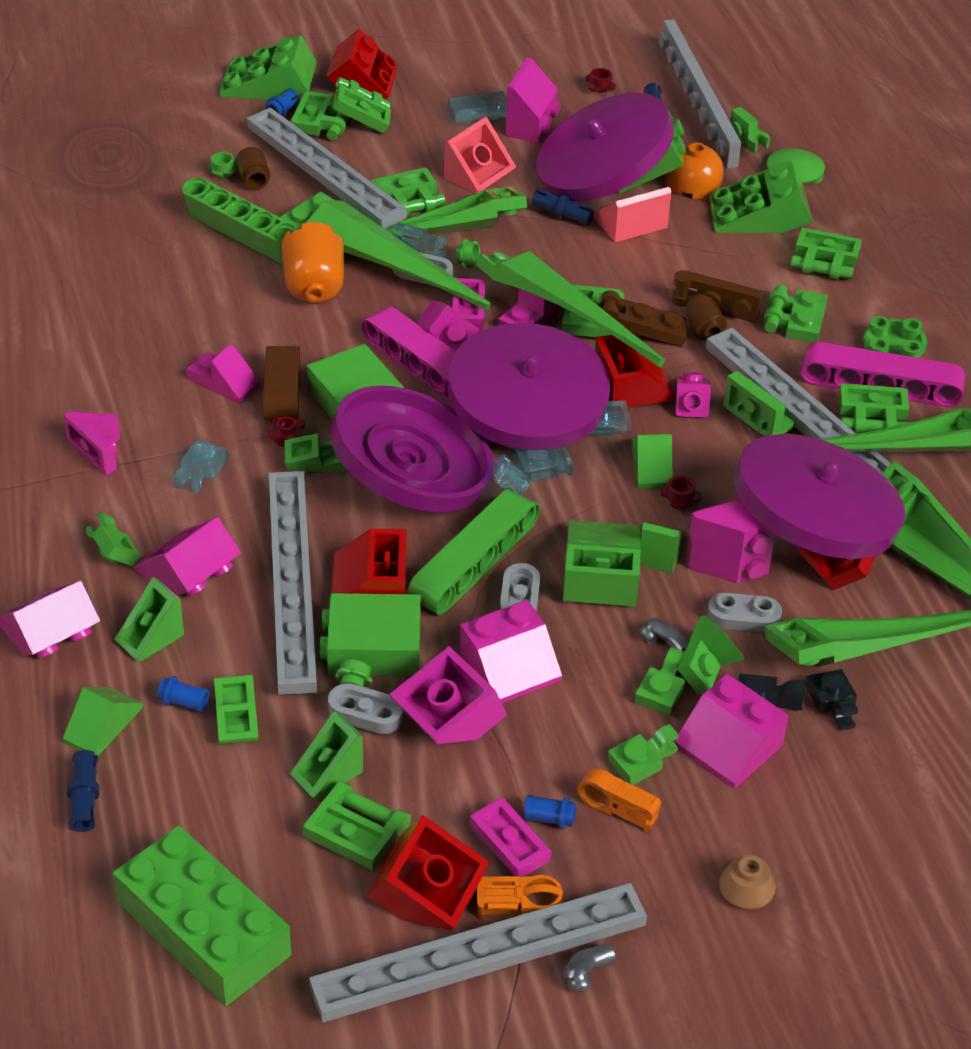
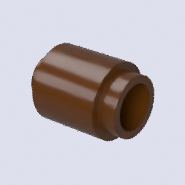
M247 147L241 150L236 157V163L243 184L252 190L264 188L270 179V170L264 152L257 147Z
M699 294L688 301L686 316L701 340L707 341V338L725 331L727 326L726 319L711 297Z

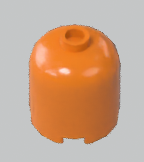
M319 222L303 223L301 229L295 230L291 234L290 231L286 232L281 241L286 288L292 296L301 302L317 304L329 301L339 293L344 283L343 238L335 234L330 225Z

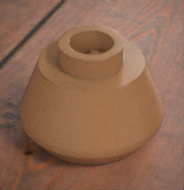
M747 854L736 857L722 871L719 878V889L723 897L732 905L743 909H757L767 905L774 897L776 890L775 880L768 864L755 855Z

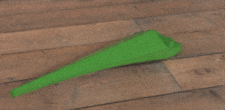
M513 186L486 189L442 207L406 218L391 227L385 228V230L399 239L492 228L498 218L497 211H500L501 215L517 214L518 209L527 208V198L525 194Z
M319 192L280 217L294 224L297 230L302 228L303 223L308 222L330 225L333 232L343 238L344 253L395 269L445 290L484 310H490L489 301L344 200L336 201L323 192Z
M528 251L516 257H509L499 252L494 253V255L480 254L476 266L493 280L535 294L583 317L662 368L665 361L663 357L532 252Z
M958 408L933 417L886 429L820 438V440L835 444L850 452H971V408Z
M894 461L882 474L899 493L905 508V519L890 548L971 598V538L924 484L903 466Z
M971 610L896 618L827 619L797 617L766 625L765 636L768 642L799 665L810 666L817 664L818 667L970 627Z

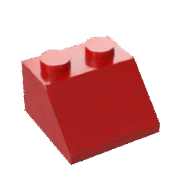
M422 815L402 832L366 896L400 920L453 930L490 862L432 820Z

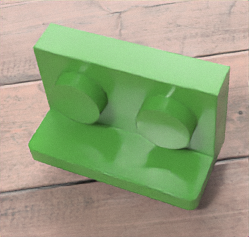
M738 371L727 376L723 407L764 437L784 434L793 428L794 421L784 414L785 404Z

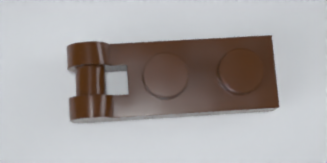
M680 270L675 273L674 285L676 289L672 294V303L674 305L685 307L692 297L704 294L716 302L722 314L756 323L760 313L762 290L686 270Z
M612 290L602 293L600 300L602 309L631 333L680 347L683 346L687 338V317L675 312L656 309L644 303L622 299L617 292Z

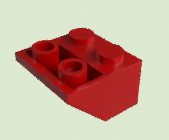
M359 28L336 47L326 77L334 85L339 77L348 81L352 79L359 83V87L371 93L376 91L382 94V98L386 100L390 96L398 65L390 55L385 54L376 45L371 36L366 35Z
M613 335L596 337L595 352L604 362L610 377L608 402L611 410L676 400L675 392L663 366L662 368L657 366Z
M370 528L334 553L332 593L406 594L407 529Z

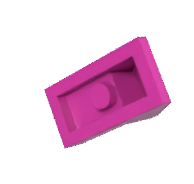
M518 288V303L499 318L498 325L512 323L544 325L561 311L562 307Z
M435 300L431 301L416 322V324L454 351H457L471 336L481 331L457 315L448 304Z
M232 344L227 346L218 355L207 351L186 368L187 379L239 404L260 386L259 379Z
M69 411L63 414L67 440L105 476L116 471L115 455L118 451L115 443L120 440L118 417L115 414Z

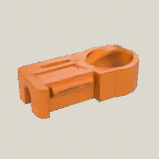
M592 768L588 770L577 787L578 795L586 805L609 816L615 814L644 828V833L650 831L658 818L661 800L657 796L619 779L603 769Z
M547 875L483 876L476 888L477 917L483 920V915H523L562 903L563 890L556 879ZM546 892L553 894L556 900L549 905L541 906L530 902L527 896L532 893Z

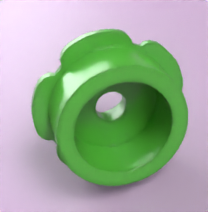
M217 152L211 156L208 168L216 177L228 178L237 171V163L233 154Z
M465 238L462 240L461 245L456 246V261L461 263L464 269H467L468 266H476L480 256L479 244L477 241H470Z
M353 659L343 660L340 669L335 674V678L341 682L340 685L350 683L364 687L370 686L373 681L370 677L371 667L362 661Z

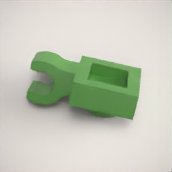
M742 107L732 109L730 123L739 137L741 145L754 153L757 152L758 144L768 148L770 136L757 128L758 120Z
M98 512L97 517L100 520V526L98 528L88 526L86 528L87 535L96 541L100 548L99 552L104 559L113 564L120 562L133 567L140 559L141 554L128 534L117 529L112 516Z
M671 647L666 655L661 671L652 667L649 668L635 694V704L671 716L685 689V679L679 678L681 673L677 669L684 651Z
M670 724L657 730L649 741H646L639 734L608 750V761L626 782L634 785L662 770V758L671 756L678 751V747L673 741L679 738V734Z

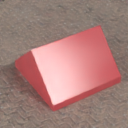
M487 116L444 143V178L472 193L484 190L516 168L515 163Z
M670 187L616 201L594 212V219L614 242L668 228L671 201Z

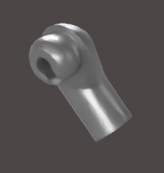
M657 617L647 619V624L640 627L639 632L648 643H654L660 637L667 643L669 648L673 647L684 652L689 643L677 627Z
M611 943L578 951L571 957L563 970V977L567 979L568 989L571 992L589 989L591 980L588 977V973L594 969L616 963Z

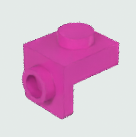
M683 372V377L675 376L676 415L708 417L711 394L709 379L703 378V373Z

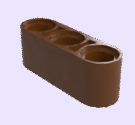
M266 346L264 420H272L276 416L299 418L300 346Z

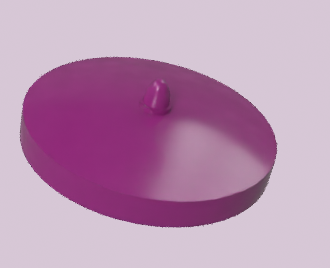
M625 93L599 100L574 113L549 135L538 154L536 164L538 175L549 193L560 197L562 195L569 196L571 201H588L608 196L633 184L658 164L673 140V121L664 103L657 97L649 94Z
M512 323L485 329L467 339L457 349L451 360L447 388L450 403L457 416L480 436L507 447L525 450H547L575 443L589 435L600 424L607 410L610 394V377L599 355L579 338L565 331L545 325Z
M369 386L358 389L348 394L342 400L331 423V443L344 467L359 482L373 492L409 508L428 512H452L465 509L479 500L493 474V456L485 439L464 424L453 408L433 397L414 390L395 386Z
M775 434L761 437L751 442L744 449L735 469L734 485L737 495L751 515L779 537L818 554L844 559H861L879 555L892 546L904 523L905 508L903 501L892 483L879 470L861 457L827 441L795 434Z

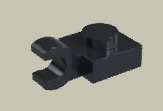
M838 669L807 676L805 687L819 713L831 711L836 725L841 731L855 728L856 724L851 715L858 714L856 706L857 694L843 670Z
M739 673V682L776 707L792 711L802 710L805 682L790 680L782 685H777V677Z

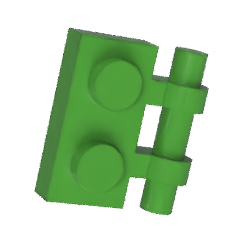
M339 77L335 84L337 90L334 96L333 109L345 117H351L363 123L369 129L377 130L384 134L390 124L391 109L389 107L391 102L383 99L382 94L376 91L371 93L359 87V83L352 79L348 81Z
M305 91L290 122L308 136H319L321 130H328L327 137L330 140H336L338 136L343 134L346 128L345 122L350 117H345L333 109L334 101L332 94Z
M426 167L371 179L374 185L406 208L407 217L412 212L421 210L427 212L435 209V207L445 205V197L442 193L436 194L437 182Z
M802 227L790 267L802 269V273L806 274L817 272L830 275L829 278L839 280V277L852 280L862 239Z
M777 285L775 290L770 293L768 300L770 307L766 309L764 314L765 330L773 333L777 328L787 330L786 338L810 343L818 342L828 295L819 294L814 291L797 290L796 296L792 297L788 296L785 285Z
M841 383L839 390L840 415L854 417H842L841 421L856 434L910 423L897 421V419L907 420L909 401L907 388ZM866 417L884 418V420L866 419Z

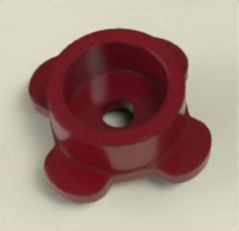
M595 68L586 76V81L589 82L588 89L591 91L604 93L616 88V84L612 82V72L606 68Z
M276 416L272 419L273 428L268 432V437L277 445L285 447V440L302 437L300 431L305 427V421L301 418L294 419L290 416Z
M683 475L672 477L668 481V485H663L660 488L661 496L667 497L671 507L675 509H683L692 502L698 503L702 497L699 491H695L696 484L694 480Z

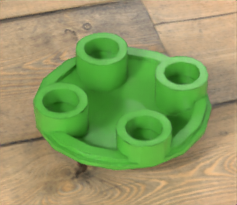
M788 148L778 150L768 157L767 169L776 164L792 160L802 183H819L823 180L825 165L823 160L812 152Z
M883 316L873 317L862 339L865 349L916 358L925 353L928 344L926 335L922 331V323L914 318L900 320L887 319Z

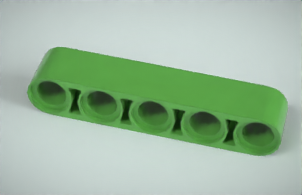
M192 178L183 184L182 192L188 213L192 218L283 264L281 241L286 232L290 231L291 234L297 230L294 224L206 179Z
M511 489L504 490L417 572L409 584L407 594L421 595V606L439 616L446 613L534 526L540 513V505Z

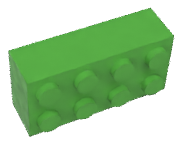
M179 825L112 873L117 903L225 1007L292 955L290 926Z

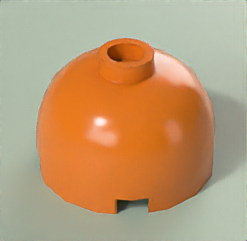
M702 143L685 145L686 152L683 153L684 166L666 173L664 183L667 187H670L671 192L675 195L682 197V192L692 194L691 199L709 198L708 194L716 191L723 183V162L718 153Z

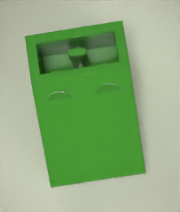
M301 35L293 38L285 37L268 48L263 46L245 57L237 56L232 59L228 64L219 94L221 97L268 100L271 97L280 96L287 89H293L298 93L292 97L295 98L303 95L305 91H309L317 60Z
M792 160L776 164L770 169L747 176L741 181L726 187H720L708 194L716 233H785L813 222L804 185Z
M569 520L563 601L636 607L640 577V525Z

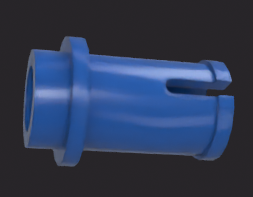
M287 89L280 96L268 99L265 110L271 107L284 117L288 110L300 103V97L291 101V98L298 93L293 89Z
M176 676L164 677L158 688L157 699L162 700L163 705L170 706L173 703L201 713L204 712L207 706L210 691L207 688H200L180 682Z
M528 795L524 809V820L557 824L560 829L564 830L566 826H574L577 803L570 802L569 797H564L562 801Z

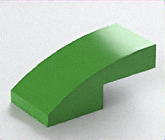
M318 433L285 440V465L287 469L317 473L348 471L338 459L331 441L321 443Z
M253 675L214 678L219 744L259 741Z

